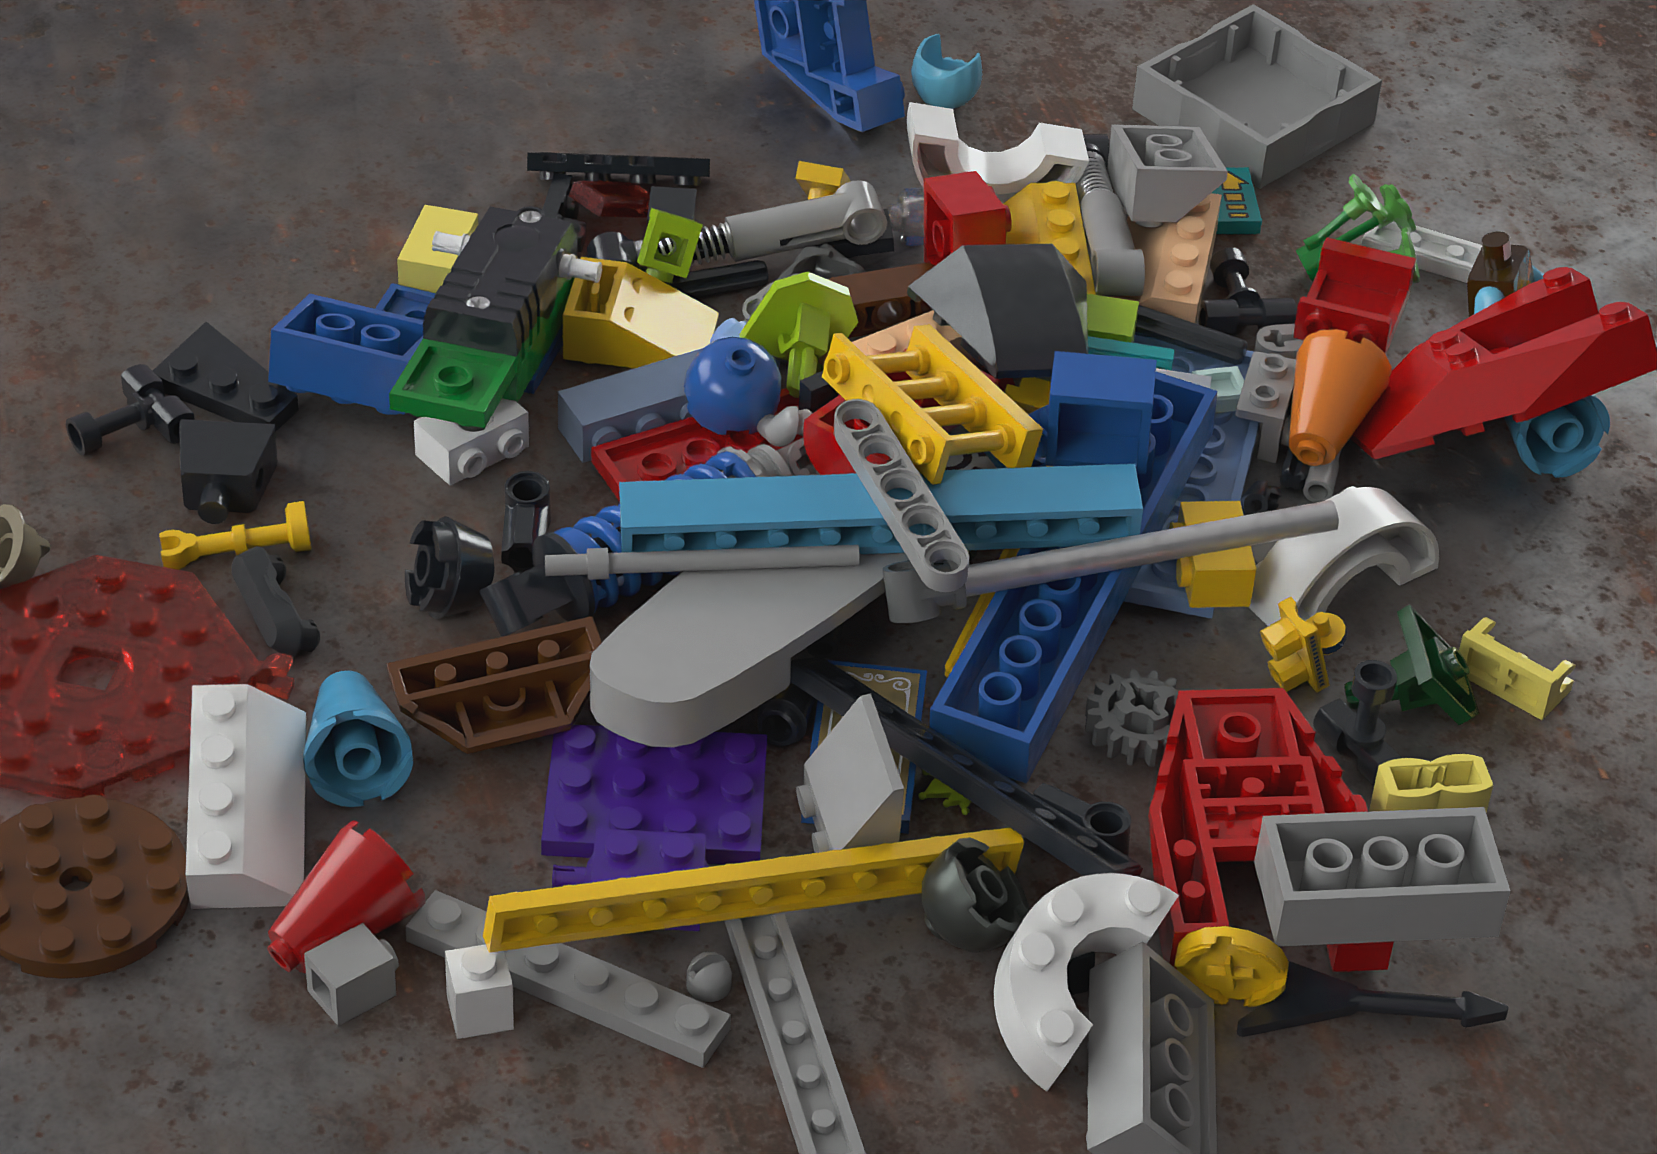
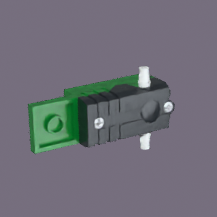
M490 206L471 236L465 233L462 236H457L440 231L435 232L432 250L456 254L459 257L452 266L451 272L445 277L443 285L435 293L434 299L427 306L423 320V339L389 393L390 410L410 413L417 417H430L458 423L462 426H474L485 429L501 399L519 402L563 324V313L574 277L598 283L602 274L601 262L577 259V234L572 222L545 217L544 211L538 207L528 206L518 211Z

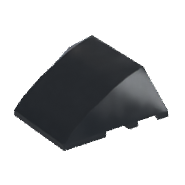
M1052 243L962 245L908 286L907 295L915 302L923 299L934 310L933 320L940 326H951L962 337L960 345L995 379L1052 377L1055 351L1088 354L1086 281Z

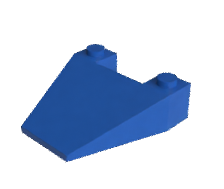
M754 0L762 54L837 122L864 132L905 116L903 104L905 91L900 81V75L875 66L866 0Z

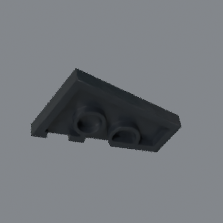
M208 322L199 327L153 370L163 381L165 394L178 396L182 401L233 422L275 424L276 432L299 410L298 395L289 391L286 386L268 382L269 372Z

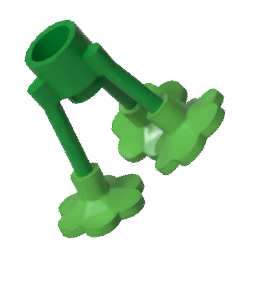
M1352 174L1349 177L1350 180L1348 182L1354 190V198L1343 206L1344 211L1319 232L1304 239L1305 245L1295 250L1312 282L1319 269L1321 249L1326 237H1329L1348 220L1352 219L1355 221L1366 211L1372 213L1371 219L1341 235L1336 240L1351 242L1377 226L1381 229L1394 221L1402 231L1401 244L1399 249L1387 252L1416 258L1415 249L1410 237V233L1416 230V225L1411 218L1412 212L1410 207L1401 198L1394 185L1384 184L1380 187V192L1384 199L1383 206L1373 191L1357 175ZM1417 262L1415 264L1413 283L1420 282Z

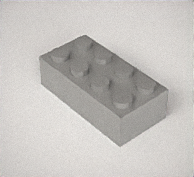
M1484 807L1263 816L1254 863L1273 940L1277 946L1499 937L1510 895V888Z

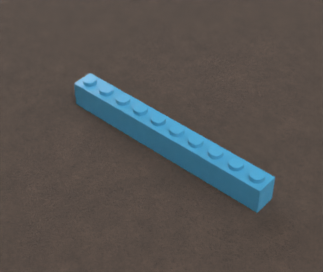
M1135 464L945 470L941 484L933 485L919 472L967 550L1070 547L1140 534L1143 505ZM854 473L619 482L622 552L859 545V554L905 553L860 478ZM894 488L887 492L890 497L899 500L908 499L914 495L905 488ZM924 523L914 524L909 527L912 533L922 536L930 535L936 531L934 527Z

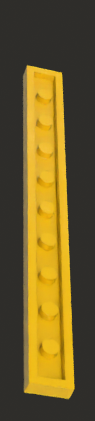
M1009 827L489 896L483 939L490 953L922 893V881L929 866L946 848L958 839L971 837L985 843L989 849L983 855L999 871L1009 866L1014 874L1024 846V840L1021 834Z

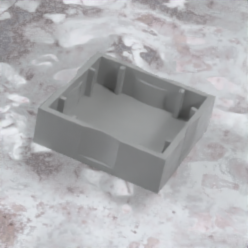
M1253 4L1213 25L1211 29L1200 37L1178 44L1137 66L1132 109L1159 126L1200 127L1224 166L1249 167L1253 185L1261 189L1375 123L1382 80L1339 54L1313 43L1295 28Z

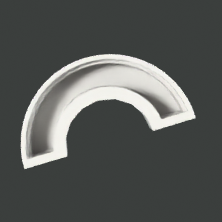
M909 102L907 132L915 173L923 188L924 178L977 171L986 184L992 186L999 200L1004 203L1030 183L1059 181L1076 184L1089 163L1082 129L1039 123L1033 134L1019 146L1002 152H983L968 147L958 138L953 109Z
M1374 487L1346 488L1341 493L1325 500H1332L1336 505L1339 518L1337 530L1278 540L1264 560L1256 565L1257 570L1249 608L1269 626L1281 619L1278 603L1291 596L1296 602L1299 617L1306 621L1318 612L1326 613L1327 607L1337 592L1353 576L1374 565L1381 568L1399 586L1438 568L1439 548L1436 537L1429 528L1388 492Z
M1116 873L1093 874L1070 880L1054 888L1044 895L1025 916L1005 948L998 964L994 985V1007L1001 1035L1011 1055L1022 1070L1046 1092L1063 1071L1093 1026L1077 1009L1068 990V962L1072 958L1089 952L1114 953L1118 955L1141 942L1147 944L1179 895L1156 882L1137 876Z

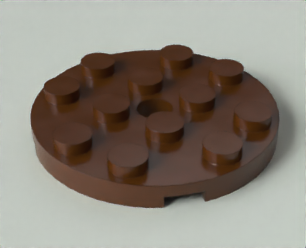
M88 795L83 798L62 799L45 804L30 805L19 814L0 824V955L20 964L21 972L46 978L68 979L91 977L121 969L157 948L156 940L172 924L178 926L182 920L189 902L186 881V852L175 832L164 821L145 809L122 801L106 799L99 795ZM73 876H78L79 881L90 884L85 889L79 891L64 889L66 885L73 882Z

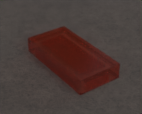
M578 181L573 183L569 193V197L599 217L647 218L650 193L635 183Z

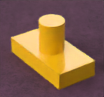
M803 161L798 162L795 179L808 196V200L833 195L843 184L851 182L843 168Z

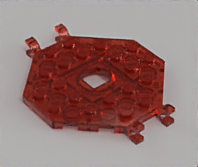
M93 555L0 589V787L59 799L83 798L88 795L104 796V787L130 777L134 783L175 768V759L190 754L192 685L248 684L271 696L288 700L295 686L294 678L287 676L293 664L292 655L274 653L268 655L264 661L257 660L193 572ZM100 657L118 663L105 690L59 682L68 664L75 660Z

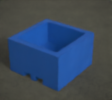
M1055 351L1049 397L1045 466L1135 464L1137 474H1147L1157 360Z

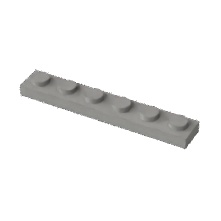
M435 890L406 925V941L444 958L445 951L485 945L483 930L487 911ZM563 943L504 951L514 988L701 1068L705 1067L730 1030L731 1014Z
M785 913L724 920L799 1154H866Z

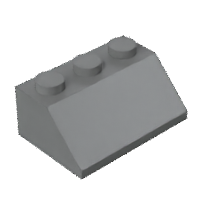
M1112 125L1107 172L1111 185L1131 221H1135L1140 226L1159 227L1163 222H1178L1227 180L1228 171L1200 127Z

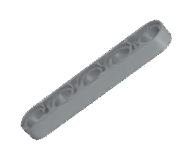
M852 399L841 403L836 408L834 415L835 439L919 577L927 587L935 591L952 592L961 588L967 582L968 551L882 413L873 403L867 400ZM851 419H862L867 421L870 426L862 430H855L847 427L844 423ZM873 453H882L889 456L892 460L886 464L878 465L867 461L866 457ZM894 488H905L914 495L908 499L899 500L890 497L887 492ZM924 523L934 527L936 531L930 535L922 536L912 533L909 527L914 524ZM946 559L955 562L959 567L951 572H941L934 569L931 564L937 560Z

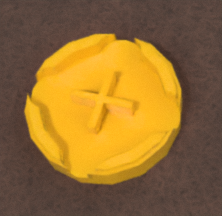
M1222 926L1205 927L1188 933L1178 943L1175 966L1181 974L1212 998L1214 1004H1227L1231 998L1236 1000L1244 999L1243 1006L1256 1007L1275 1000L1284 992L1289 961L1283 950L1270 939L1249 930Z

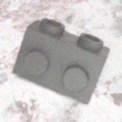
M1256 351L1252 354L1235 415L1239 418L1263 422L1257 459L1276 463L1281 444L1289 446L1291 421L1289 416L1292 410L1296 359L1286 358L1279 354H1267Z

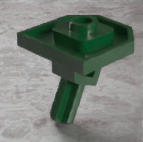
M1410 604L1397 611L1408 650L1390 660L1391 666L1397 673L1395 692L1390 701L1398 700L1401 711L1437 703L1458 725L1478 715L1479 709L1467 676L1470 673L1469 667L1459 650L1455 647H1450ZM1352 681L1344 684L1346 701L1351 709H1358L1360 700L1354 696L1351 689Z

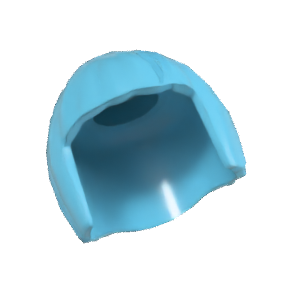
M935 34L925 38L916 51L911 70L912 82L918 95L926 104L954 109L967 103L974 97L981 85L982 64L980 53H977L970 62H964L959 59L953 60L951 57L943 58L940 35Z

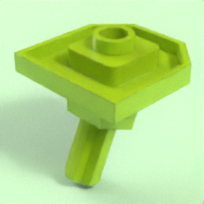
M807 271L774 281L739 336L762 345L771 355L789 362L786 387L789 390L790 396L799 398L800 380L824 370V367L819 363V358L829 351L833 334L843 333L848 338L857 325L858 319L847 287Z

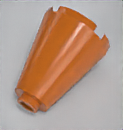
M1335 329L1319 330L1312 333L1303 340L1296 355L1289 448L1299 461L1310 466L1325 465L1331 463L1336 458L1389 384L1392 366L1386 354L1373 342L1365 338L1362 339L1361 344L1345 339L1347 331Z

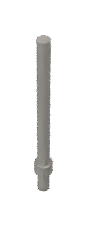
M859 545L608 553V548H587V554L545 555V576L587 575L588 580L609 579V574L853 566L859 565L860 556Z

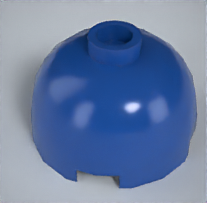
M732 336L711 342L699 350L686 372L684 392L688 400V412L701 426L720 435H726L727 430L744 431L749 429V434L756 433L759 421L768 414L774 415L780 402L781 373L773 356L762 345L747 338Z

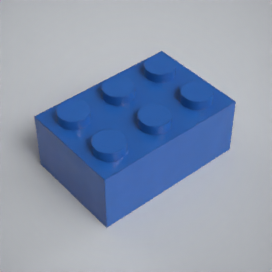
M308 294L271 329L268 382L286 386L289 391L296 393L312 392L329 396L333 401L341 404L358 403L374 407L382 414L404 415L405 412L390 410L389 393L423 339V320Z

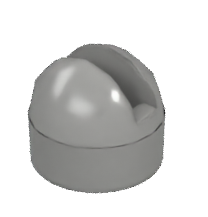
M702 952L693 957L688 966L686 987L690 995L704 1002L718 1001L728 995L731 990L732 971L725 958L716 952Z

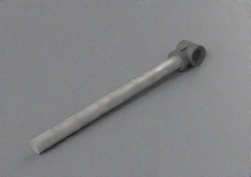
M1332 500L972 564L968 568L967 582L961 588L952 592H939L927 587L910 560L896 562L883 567L889 618L894 623L920 622L939 616L941 614L940 607L951 605L954 610L965 608L967 597L1334 531L1339 526L1338 512L1335 503ZM944 559L943 565L934 566V562L931 564L934 569L941 572H951L959 567L955 562Z

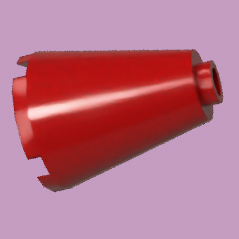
M355 820L341 828L268 930V936L272 943L267 947V950L278 965L287 972H291L296 968L298 971L306 973L305 952L361 923H364L373 935H376L416 913L426 903L422 887L413 894L406 881L414 874L405 861L372 829L369 828L362 835L356 832L359 822Z

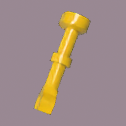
M304 501L288 503L285 508L286 523L249 529L245 528V524L232 526V531L201 536L184 533L180 530L161 532L159 537L162 546L161 558L164 570H179L204 555L235 551L237 556L256 546L265 547L290 543L291 548L295 552L312 550Z

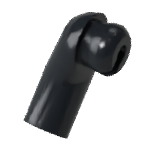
M1265 480L1254 482L1240 499L1243 515L1277 510L1279 506L1277 504L1278 499L1282 497L1281 489L1277 486L1268 485V481Z

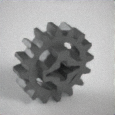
M1130 669L1129 678L1123 679L1114 672L1110 674L1109 685L1098 681L1095 684L1094 694L1087 697L1085 712V731L1093 733L1092 744L1094 746L1107 744V757L1114 758L1120 753L1127 755V765L1132 766L1137 758H1144L1149 767H1155L1156 757L1161 756L1163 758L1178 695L1176 690L1177 679L1171 677L1162 682L1158 680V672L1152 670L1146 678L1140 677L1136 669Z

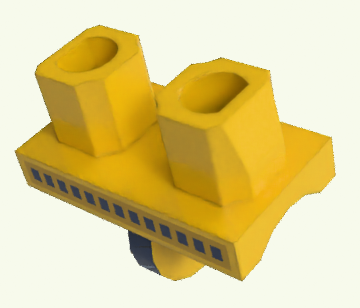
M1290 596L1278 603L1281 619L1260 630L1262 642L1273 657L1272 660L1267 662L1269 672L1280 688H1284L1286 692L1308 681L1317 693L1330 686L1323 655H1330L1344 645L1347 640L1346 626L1337 615L1318 612L1304 621L1299 617L1296 602Z

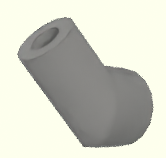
M797 406L786 407L776 416L772 414L764 416L759 421L757 430L772 445L784 447L794 440L796 434L803 436L804 419L809 417L812 412L808 409L798 410Z

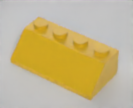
M1059 181L1030 183L1003 204L1009 207L1012 218L1011 231L1006 233V244L1052 243L1085 279L1087 294L1096 295L1076 184Z

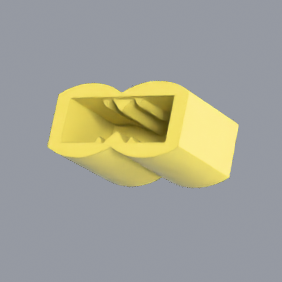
M1452 754L1439 757L1431 762L1416 758L1394 759L1378 766L1369 812L1484 807L1487 813L1493 782L1484 759L1475 755Z

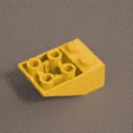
M587 257L580 258L597 263L601 262L602 274L598 283L574 277L563 313V359L634 369L698 350L710 344L719 319V312L627 262Z

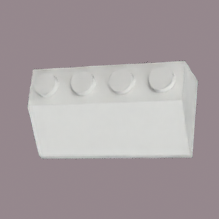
M248 684L192 685L186 881L191 909L286 906L304 881L306 772L303 754L306 745V712Z

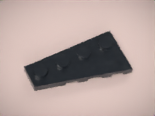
M527 152V171H540L539 179L552 180L554 173L566 174L567 172L584 173V181L611 182V174H629V183L656 184V175L674 176V184L701 185V177H710V158Z

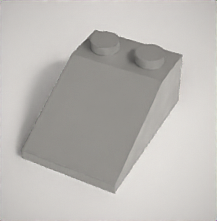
M871 693L862 695L856 700L804 763L803 785L797 786L796 792L803 817H812L817 832L812 833L815 853L899 842L904 786Z

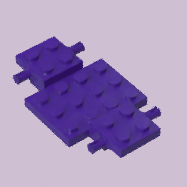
M573 725L571 730L555 733L553 735L542 829L541 855L590 859L587 862V867L558 866L554 864L552 888L709 867L708 864L725 865L759 861L761 856L767 735L713 732L692 744L677 747H651L631 741L608 730L604 726ZM700 924L665 928L663 930L700 931Z

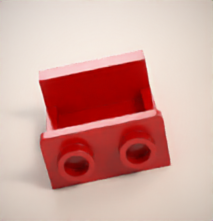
M1326 237L1321 249L1318 272L1307 297H1301L1298 303L1293 338L1304 340L1308 335L1319 330L1338 329L1348 332L1345 339L1361 344L1362 339L1365 338L1387 354L1410 297L1417 258Z

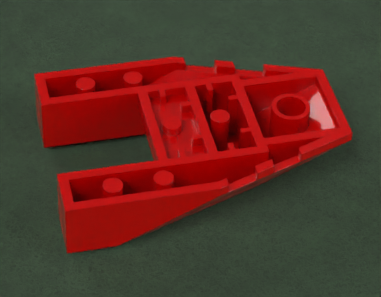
M1569 267L1549 270L1543 275V279L1526 285L1449 329L1433 334L1429 340L1416 346L1391 371L1387 389L1350 439L1375 460L1435 444L1433 436L1447 431L1462 430L1465 436L1484 432L1483 422L1512 415L1516 423L1527 421L1657 370V348L1649 316L1629 302L1610 303L1600 308L1598 312L1591 281L1588 277Z
M1284 688L1178 691L1166 747L1148 815L1154 882L1167 887L1179 895L1158 926L1163 959L1173 967L1175 966L1178 943L1188 933L1205 927H1230L1216 862L1255 861L1263 816L1368 812L1366 802L1362 796L1353 795L1342 780L1343 770L1334 757L1325 756L1314 741L1316 732ZM1394 941L1326 944L1332 971L1388 970Z

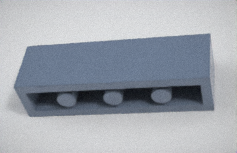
M701 349L558 391V429L582 463L591 461V447L692 417L687 409L688 400L684 392V380L689 366Z

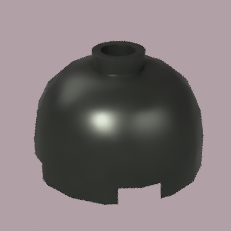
M971 837L958 839L946 848L929 866L922 881V905L925 911V923L935 937L940 940H946L949 944L963 950L979 952L993 950L1010 942L1022 923V918L1030 911V907L1022 886L1009 866L999 871L983 855L989 847L985 843Z

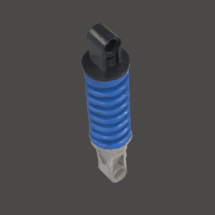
M801 438L778 450L765 444L750 449L748 453L741 449H734L731 446L725 447L706 461L705 464L693 465L683 474L672 475L666 480L820 474L812 465L804 446V440ZM619 503L618 506L614 505L603 508L596 516L580 519L573 528H561L553 533L547 532L538 536L532 547L533 568L525 572L519 571L479 590L500 636L503 637L544 618L543 615L552 610H556L568 622L593 617L598 606L603 608L614 606L619 599V594L624 597H632L640 591L641 584L655 586L662 580L663 573L666 575H677L681 571L609 574V579L588 580L587 575L545 576V555L587 554V548H608V553H621Z

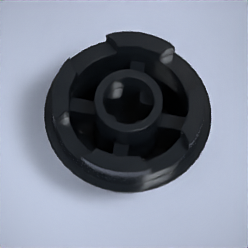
M447 516L440 518L438 521L422 520L416 526L409 543L419 545L414 570L405 569V590L409 604L420 606L419 611L428 612L435 619L481 607L484 600L479 590L492 584L495 572L493 550L489 538Z

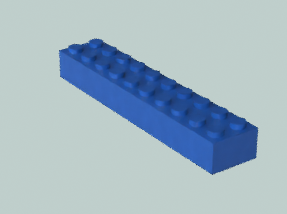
M1156 372L1147 474H1137L1143 505L1140 534L1161 531L1213 433L1217 390ZM1067 547L1020 548L1016 556ZM1142 565L996 591L930 708L929 727L1002 775L1027 784Z

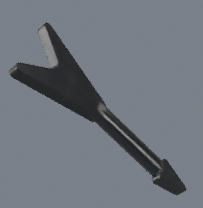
M1289 961L1284 992L1275 1000L1261 1005L1239 1019L1236 1032L1239 1036L1246 1037L1350 1016L1358 1011L1460 1020L1461 1025L1467 1028L1503 1021L1507 1018L1509 1007L1506 1004L1469 991H1463L1461 997L1359 989L1349 982Z

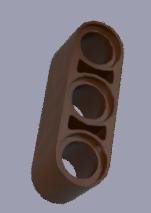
M918 263L829 278L828 280L847 287L851 295L858 323L848 338L873 334L932 311L933 309L923 299L918 302L911 299L907 295V289L910 284L935 265L931 263Z

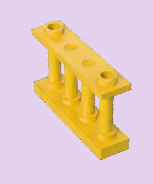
M930 324L914 326L906 352L866 356L843 333L833 334L828 356L825 359L822 378L846 401L862 399L873 403L882 413L915 468L932 485L941 484L949 456L990 451L1007 468H1026L1032 466L1043 428ZM906 372L913 380L893 382L886 374ZM934 398L941 406L920 408L913 400ZM961 424L970 433L949 435L942 426Z

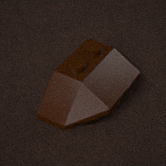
M591 616L386 663V667L400 712L464 753L470 754L571 730L590 696L591 655L602 642Z

